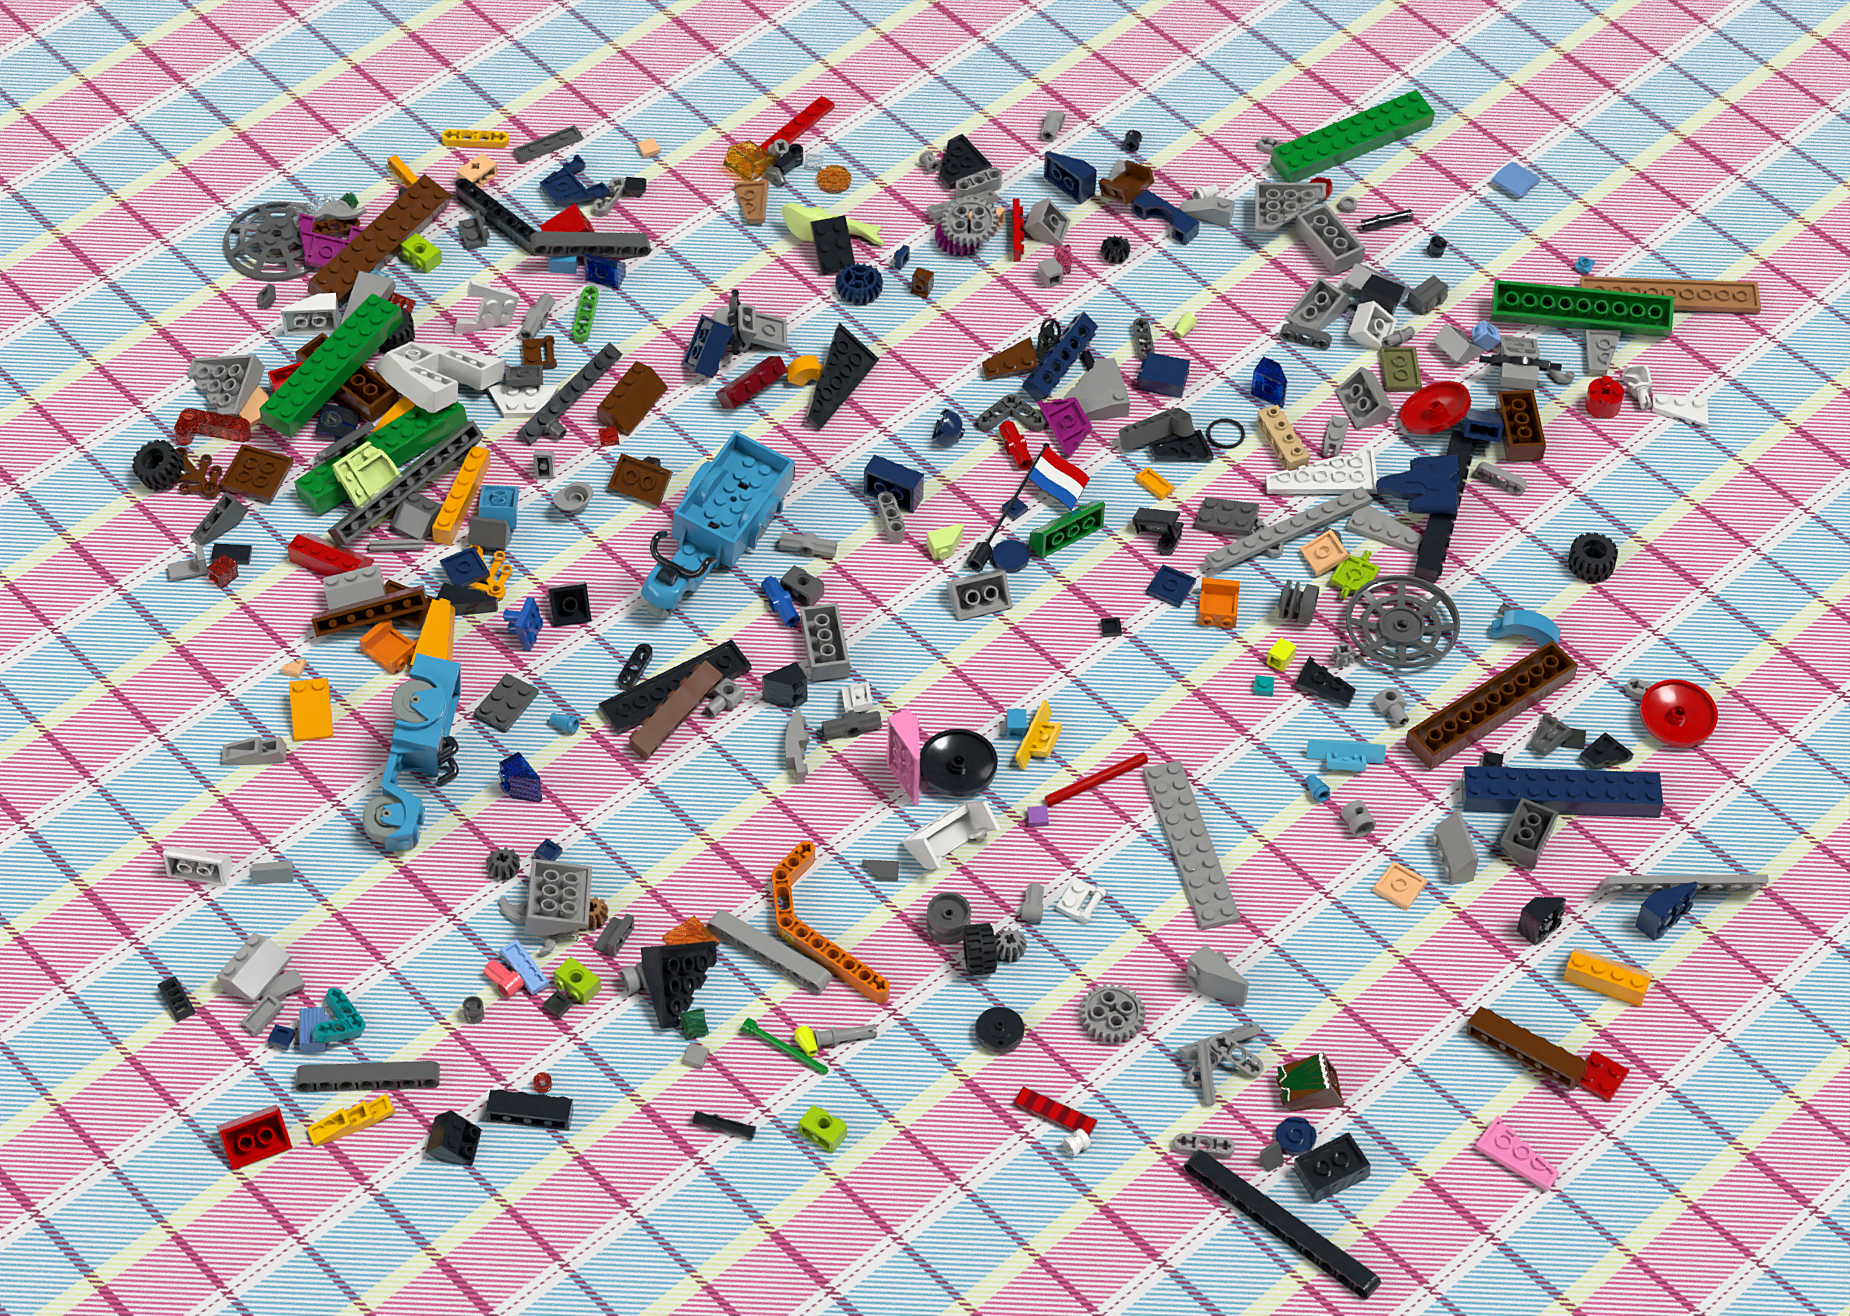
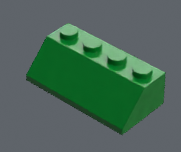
M1091 501L1071 512L1065 513L1055 520L1049 521L1040 528H1035L1030 532L1029 545L1043 559L1102 529L1104 525L1105 503L1103 501Z

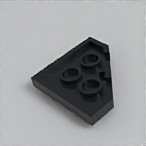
M962 133L948 140L939 173V180L950 190L956 187L958 180L990 169L992 164Z

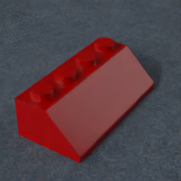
M311 533L297 534L287 547L290 562L327 577L370 567L374 563V559L343 546H337V544Z

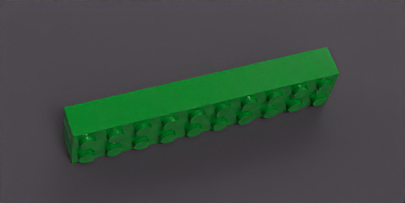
M1416 89L1277 146L1272 150L1270 162L1286 183H1296L1432 127L1435 112Z
M1495 280L1492 289L1490 321L1576 329L1622 330L1621 333L1669 337L1673 327L1675 296Z
M371 293L259 408L261 422L292 438L403 323L401 307Z
M457 401L435 413H430L419 406L412 408L368 437L295 480L294 484L298 498L318 515L323 514L350 497L335 476L332 468L334 463L368 441L372 443L370 444L371 446L381 449L398 467L444 439L464 422H468L465 407Z

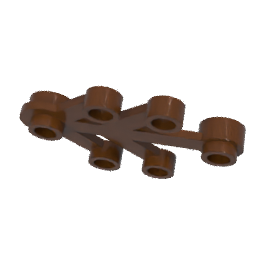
M183 447L176 448V451L184 460L183 466L190 474H182L178 478L179 481L173 484L187 481L197 482L201 485L182 483L179 486L180 493L188 495L194 492L202 493L206 498L217 497L220 493L217 481L223 474L221 466L215 465L211 468L210 481H207L205 477L208 466H211L213 463L211 455L204 454L201 456V465L198 471L188 460L187 450Z

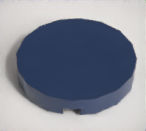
M1004 540L998 543L992 553L993 564L1009 573L1021 571L1023 567L1028 565L1030 559L1028 548L1025 544L1016 540Z
M1288 1117L1277 1125L1275 1141L1279 1142L1281 1151L1292 1156H1301L1315 1147L1317 1139L1316 1129L1309 1124L1308 1120L1300 1117Z

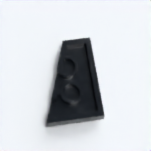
M1200 429L1195 430L1190 436L1181 437L1176 435L1149 443V449L1155 461L1214 460V455Z
M1309 656L1295 683V688L1349 708L1356 689L1340 677L1333 676L1325 666L1318 665L1314 662L1315 659Z

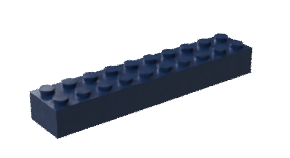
M1464 766L1461 777L1463 812L1514 813L1521 798L1559 812L1558 815L1660 818L1663 807L1660 772Z

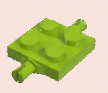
M1365 550L1362 557L1349 555L1350 558L1340 563L1330 580V584L1342 588L1339 594L1340 599L1343 597V600H1345L1349 592L1355 593L1362 585L1376 579L1380 572V567L1368 561L1372 555L1370 551Z

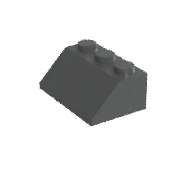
M1521 798L1500 844L1517 863L1535 869L1556 826L1559 812Z

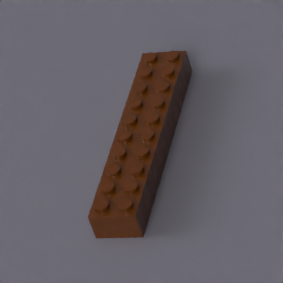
M423 174L309 280L308 292L312 295L336 293L338 309L342 307L350 298L359 271L376 275L401 251V244L415 233L420 234L449 207L451 194L426 174Z
M1552 640L1408 730L1405 745L1432 770L1575 679L1578 664Z

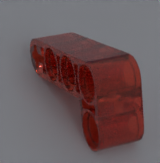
M193 408L182 410L174 426L176 441L181 446L190 445L196 434L242 443L249 441L252 437L250 423L245 418Z

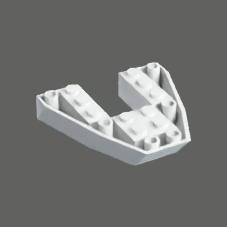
M409 342L387 352L372 367L388 384L417 406L426 409L430 413H435L457 402L458 381L461 384L473 387L475 390H483L503 380L505 359L449 347Z

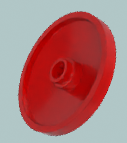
M1442 381L1433 383L1416 391L1405 401L1400 410V420L1404 428L1413 434L1427 435L1443 431L1459 422L1466 415L1471 406V396L1468 389L1459 382Z
M1680 679L1663 680L1652 685L1645 692L1639 709L1641 722L1649 734L1658 741L1674 747H1692L1703 743L1712 735L1718 721V710L1712 697L1700 686Z

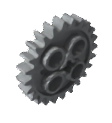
M971 197L970 201L964 198V202L957 200V204L951 203V208L946 207V212H943V218H941L942 230H944L945 236L948 235V240L953 239V244L960 242V246L966 243L967 247L971 243L976 247L977 242L983 245V240L989 241V236L994 237V232H997V226H999L998 214H996L995 208L992 209V204L987 205L986 200L981 203L980 198L974 201L973 197ZM972 211L971 232L968 234L969 212Z
M1103 983L1102 989L1095 986V992L1089 990L1088 996L1084 995L1083 1001L1080 1002V1023H1083V1029H1088V1035L1095 1033V1040L1103 1037V1043L1107 1039H1110L1111 1044H1113L1114 1039L1121 1043L1123 1037L1129 1041L1130 1035L1135 1037L1136 1032L1141 1031V1027L1144 1025L1146 1011H1144L1145 1004L1141 1003L1142 998H1136V991L1129 993L1130 987H1127L1125 990L1122 989V984H1119L1118 988L1114 986V983H1111L1110 987Z

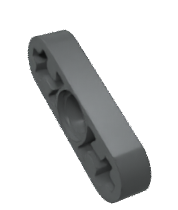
M1145 318L1135 319L1133 321V335L1138 358L1142 361L1147 357L1144 349L1147 348V353H1154L1155 349L1149 321ZM1146 338L1148 339V341L1141 342L1139 339Z
M1290 323L1283 324L1280 331V337L1286 341L1326 350L1332 342V336L1327 332ZM1302 335H1308L1310 338H1305Z

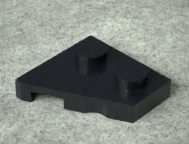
M1605 732L1581 752L1579 758L1591 768L1598 769L1632 760L1634 753Z

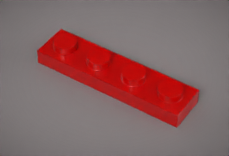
M1013 198L1012 201L1013 262H1021V255H1024V244H1021V242H1024V231H1020V229L1024 228V219L1020 218V216H1023V206H1020V198Z

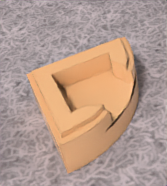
M296 659L295 662L285 664L281 669V673L300 678L307 662L305 659Z

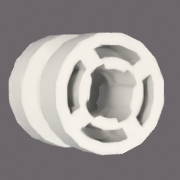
M1078 1129L1073 1133V1136L1063 1139L1062 1145L1068 1155L1074 1158L1080 1153V1150L1090 1147L1091 1141L1082 1129Z

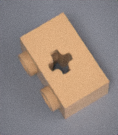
M483 153L474 157L470 162L457 170V180L466 178L479 188L498 176L497 163Z

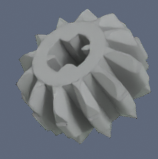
M1009 927L1008 931L1001 929L1000 933L995 935L997 956L1001 955V960L1008 958L1009 962H1011L1012 958L1019 960L1020 955L1024 956L1027 947L1024 933L1019 934L1018 929L1012 931Z

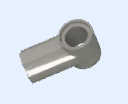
M1048 109L1045 124L1041 131V137L1045 141L1051 142L1055 140L1059 128H1062L1064 125L1065 113Z
M1032 882V884L1027 885L1026 899L1023 902L1022 920L1042 922L1044 886L1040 885V883Z

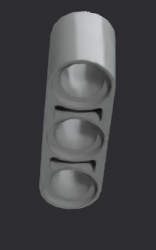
M993 167L958 180L956 182V199L991 189L994 192L1002 187V171L999 168Z
M882 492L878 496L879 516L888 540L893 544H900L905 539V523L894 495L891 492Z

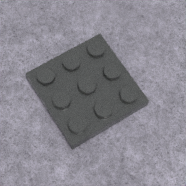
M369 422L316 453V456L319 460L324 458L326 461L341 453L340 450L348 449L358 441L371 435V430L375 428L373 423Z

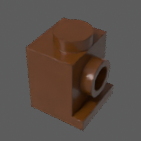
M917 267L912 276V289L910 293L927 299L934 287V272Z

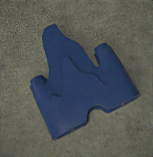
M1459 455L1416 457L1414 460H1410L1409 471L1387 475L1376 481L1377 494H1388L1402 500H1412L1408 501V511L1413 514H1458Z

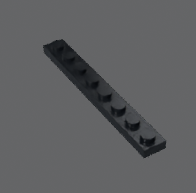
M609 342L517 434L528 445H531L544 433V428L551 419H558L623 354Z

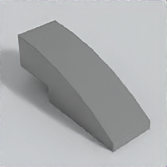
M258 736L223 745L222 762L237 765H260L286 761L287 744L280 736L261 740Z

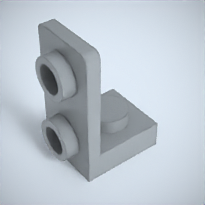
M203 545L195 546L196 554H193V559L167 565L170 580L208 574Z

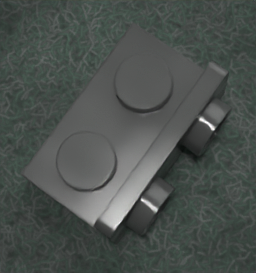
M479 210L475 211V218L458 221L467 250L488 246L489 231L488 228H484L486 226L484 216H480Z

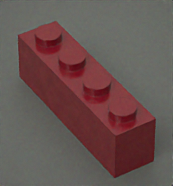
M769 356L715 392L723 409L735 408L787 373L788 370L781 356Z

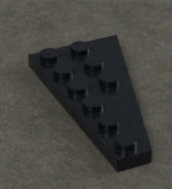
M841 323L836 326L805 417L818 431L879 361V358Z

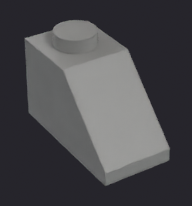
M535 450L533 452L535 479H554L555 452L553 450Z

